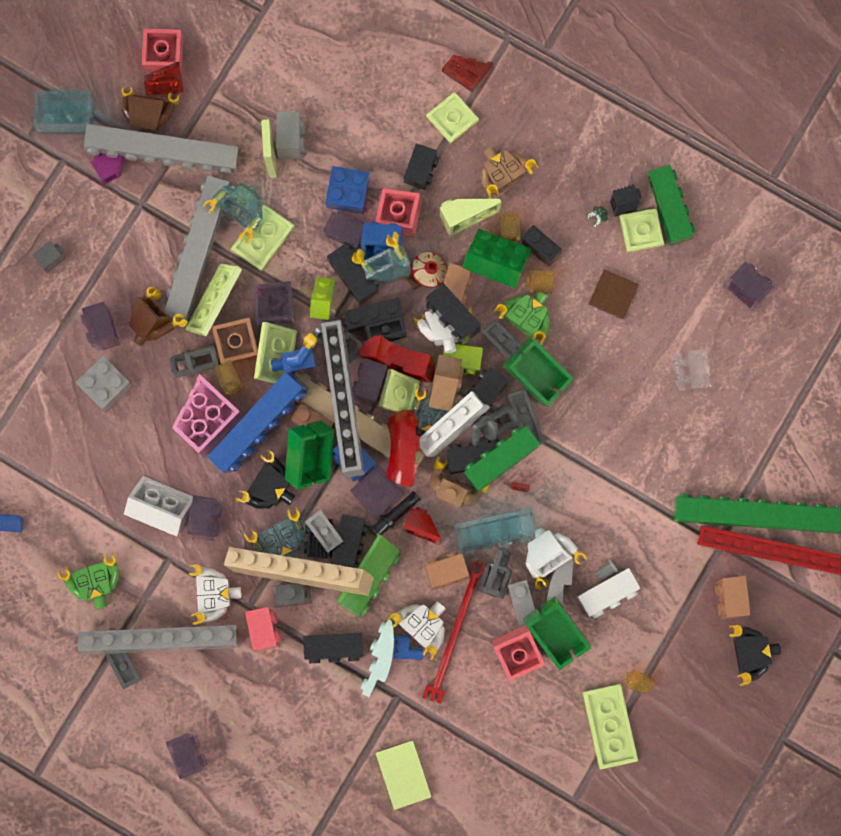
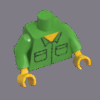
M539 291L534 298L526 294L524 297L517 296L503 304L497 305L493 312L499 311L501 313L500 319L505 315L504 319L530 338L539 339L541 341L540 345H543L550 326V317L547 314L548 309L543 306L548 299L546 294Z
M114 552L112 553L113 559H108L105 553L104 562L73 572H69V568L64 566L66 573L61 574L57 570L58 577L63 580L68 590L78 599H83L86 602L93 600L96 610L106 608L107 604L104 596L113 594L112 590L116 588L119 578L115 562L116 554Z

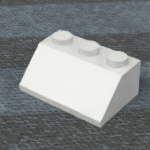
M142 476L127 499L124 515L177 536L186 522L196 497Z

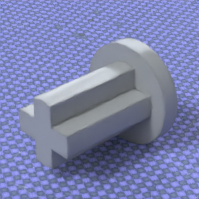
M611 558L608 559L609 563L595 572L601 581L614 572L620 573Z

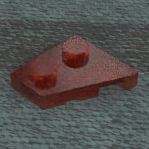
M452 55L442 68V72L473 92L492 68L493 63L490 61L483 63L473 58Z
M175 62L144 76L146 95L184 93L180 62Z

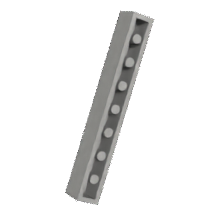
M87 124L84 141V151L91 155L102 153L111 158H117L119 155L131 161L142 159L144 162L152 164L163 162L166 166H174L176 164L182 165L185 169L196 167L201 168L205 172L217 170L225 175L235 173L238 146Z
M207 176L206 181L203 180L200 189L202 195L201 198L196 200L195 209L197 210L195 216L192 215L190 219L189 234L186 233L184 238V244L186 245L184 251H180L178 257L179 267L173 272L172 279L174 282L167 291V304H164L162 307L172 318L171 322L176 314H182L184 316L183 319L189 321L223 214L225 201L230 192L231 185L229 181ZM224 190L226 194L215 204L214 211L208 214L212 207L206 205L203 208L204 203L207 200H212Z
M340 320L321 323L342 473L345 478L365 475L344 328Z
M236 625L78 632V652L80 655L237 648Z

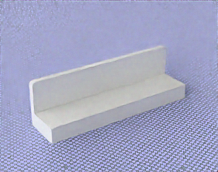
M471 391L420 437V449L427 457L437 456L490 408L489 405H484L478 396Z

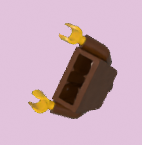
M132 87L129 93H126L125 88L121 90L124 96L122 98L121 111L126 121L130 123V127L139 128V132L150 133V130H158L160 127H163L172 116L175 106L179 103V95L175 100H172V93L168 94L167 102V99L135 95Z
M154 287L147 289L146 296L137 297L135 304L132 306L129 326L136 333L134 342L138 345H144L145 341L158 340L174 330L175 326L185 327L188 323L187 320L183 319L184 316L182 314H176L171 322L172 318L155 301L160 299L162 294Z

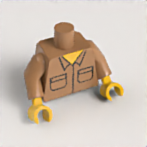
M492 146L484 151L488 161L484 163V169L481 172L482 186L487 191L489 199H491L492 193L499 195L500 192L524 178L527 171L529 174H532L531 168L536 167L538 169L539 167L533 159L528 160L519 154L508 152L507 150L498 154Z
M438 457L433 465L434 470L429 481L435 496L459 508L476 505L483 493L488 491L489 485L477 493L474 488L443 474L442 472L448 461L446 460L445 463H441L439 461L440 457Z

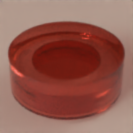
M511 482L510 489L528 492L530 491V485Z

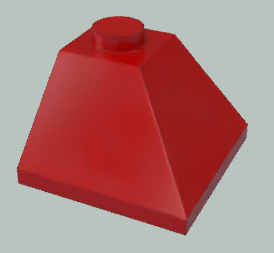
M416 507V509L411 508L404 523L403 531L440 545L441 537L431 516L427 514V510Z

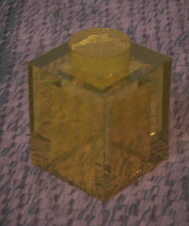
M505 212L503 215H500L501 237L511 241L520 240L519 214Z
M531 270L530 276H526V287H530L529 293L541 291L552 294L554 271Z

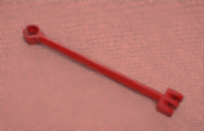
M479 560L474 561L470 566L472 574L433 686L426 685L422 697L426 699L428 692H431L430 701H434L437 694L439 695L437 699L438 704H441L445 691L440 690L474 589L479 576L485 571V564L483 562L480 564L482 568L480 572L474 570Z

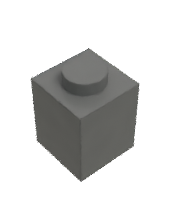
M51 241L32 254L46 273L65 260L61 255L64 253L58 244L53 245Z

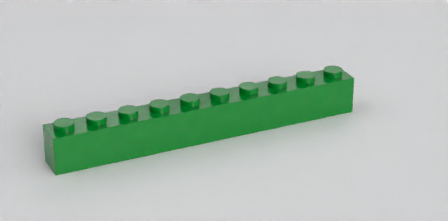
M680 494V497L674 499L673 522L841 534V505H834V508H826V504H815V507L807 506V503L803 502L788 505L787 501H776V504L768 503V500L761 499L757 500V502H749L747 498H738L737 501H730V497H718V500L710 499L711 496L707 495L691 498L690 494Z

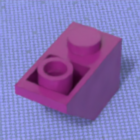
M101 153L90 161L103 185L121 176L125 157L118 155L117 158H111Z

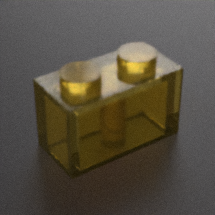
M231 360L213 367L225 395L229 394L231 396L240 392L243 386Z

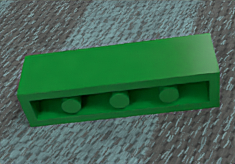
M671 165L650 170L647 178L669 245L672 246L692 240L695 228L693 223L689 222V210L687 205L683 204V192L681 187L677 186L676 181L678 178L675 169L672 170Z
M527 426L524 428L518 427L511 433L512 437L508 440L503 438L496 444V449L492 452L490 449L480 456L482 458L477 463L473 461L465 467L464 476L477 493L540 447V443Z

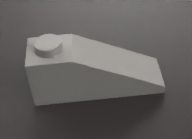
M527 580L507 586L519 627L526 625L523 618L535 610Z

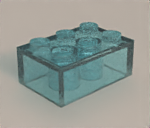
M35 91L33 127L37 134H86L87 124L94 125L95 98L92 92Z

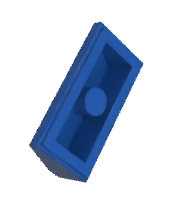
M0 514V531L22 532L23 518L21 516Z

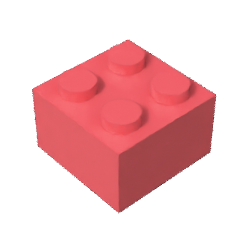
M143 29L142 67L144 72L182 73L184 37L181 30Z
M383 188L375 222L379 224H397L402 226L404 236L415 237L422 205L420 194Z
M269 607L245 612L253 651L261 652L279 648L278 643L282 641L280 632L275 630L274 624L278 622L274 610L271 611Z
M526 625L491 640L509 681L545 665L534 638Z

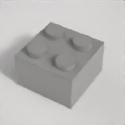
M277 111L276 150L278 158L301 159V153H305L304 136H302L305 135L304 118H301L300 112Z
M104 356L75 382L105 413L132 387L131 383Z

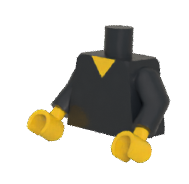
M266 449L269 452V456L265 458L261 455V459L266 461L249 490L247 492L238 491L243 494V498H236V501L246 503L256 509L277 507L281 500L291 505L296 495L287 490L290 483L285 480L286 468L274 457L273 452Z
M730 625L729 628L732 627L734 629V634H729V636L734 637L733 642L739 669L737 678H743V683L740 686H744L759 679L768 671V665L772 664L771 656L781 655V647L779 643L769 644L768 638L764 637L757 630L750 627H741L740 625Z

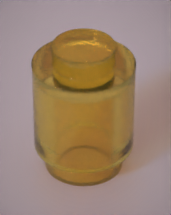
M632 669L630 673H626L624 683L626 688L644 694L645 692H651L654 678Z

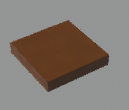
M604 269L589 305L624 319L639 284Z

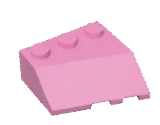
M199 374L193 390L191 389L188 395L189 398L185 406L182 407L172 428L204 458L240 422L243 416L236 407Z

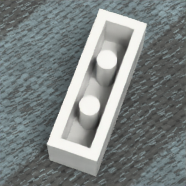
M628 568L579 595L577 599L587 617L593 616L595 619L604 614L603 610L610 607V609L619 606L621 604L620 600L626 597L629 600L637 596L638 593L636 591L640 587Z

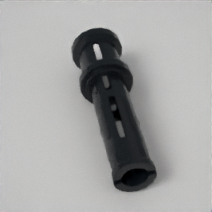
M412 491L387 515L382 514L380 516L381 519L368 528L376 537L379 534L382 536L388 529H393L394 523L418 503L421 498Z

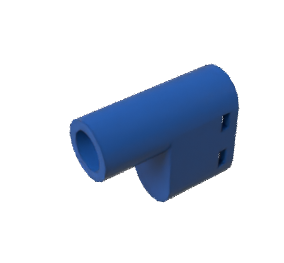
M410 635L394 636V659L423 660V648H409Z

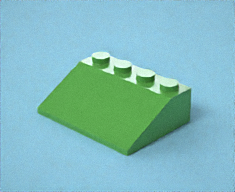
M380 534L358 567V569H363L374 577L369 595L343 592L337 601L339 606L359 618L361 614L363 616L366 615L370 608L368 605L371 598L375 599L381 590L378 588L381 582L385 583L391 574L388 572L392 565L396 566L401 558L399 556L400 550Z

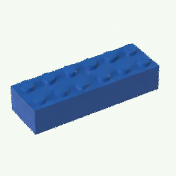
M285 372L207 458L223 473L236 472L242 466L241 461L246 457L249 458L255 452L254 447L259 443L262 444L268 438L267 433L271 429L275 430L281 424L280 419L284 415L288 416L295 407L293 405L297 401L301 402L308 393L306 391L309 388L293 372Z

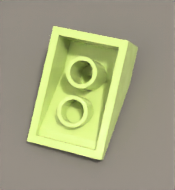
M450 199L442 203L440 219L449 236H452L499 213L501 200L456 199L452 201Z

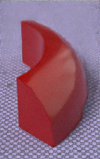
M382 335L368 339L359 351V356L373 365L377 363L383 366L385 371L392 369L419 381L433 383L435 364L433 357L429 354L400 347L388 341Z
M401 410L393 414L387 422L390 433V458L386 476L395 483L413 487L418 463H415V453L419 451L420 437L416 435L415 427H418V421L413 410Z

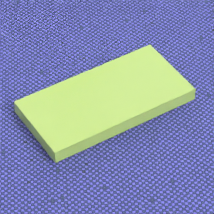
M266 119L261 121L263 157L269 177L277 178L275 141L270 121Z
M219 264L185 330L190 333L207 336L240 275L241 268L234 265Z
M621 684L582 692L599 769L637 762V752Z

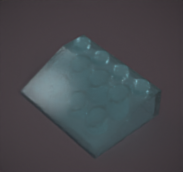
M532 508L454 524L458 552H463V555L475 553L474 550L482 548V551L494 549V545L501 544V547L513 545V541L520 540V543L532 541L531 538L535 536Z

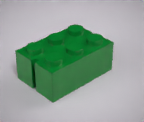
M478 228L462 268L516 289L527 264L531 248Z
M527 338L517 349L519 353H513L502 366L541 405L549 407L560 395L552 389L555 388L556 390L563 391L574 378L535 339Z
M322 420L307 423V427L303 424L289 428L285 480L296 489L312 486V482L316 485L330 481L334 429Z
M556 596L541 605V611L537 608L523 619L527 628L560 671L574 661L570 652L571 649H573L575 656L578 658L590 650L591 645Z

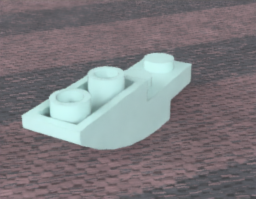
M388 620L386 623L382 622L378 631L381 635L378 640L374 639L370 648L373 651L371 655L378 658L377 662L373 660L369 671L372 673L369 679H364L360 688L363 690L362 694L369 698L377 680L385 683L392 664L394 631L391 620Z

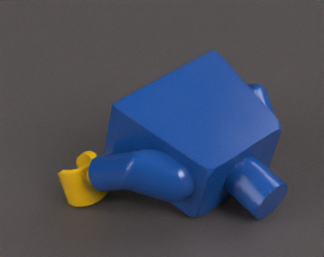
M309 333L304 338L303 344L305 346H302L300 350L281 354V359L271 360L272 371L284 370L285 373L314 369L316 366L312 348L316 345L317 338L312 333Z

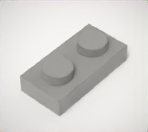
M321 510L305 521L327 553H330L344 542Z

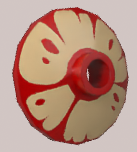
M423 252L413 259L411 272L415 281L427 288H435L444 282L447 266L439 255L432 252Z

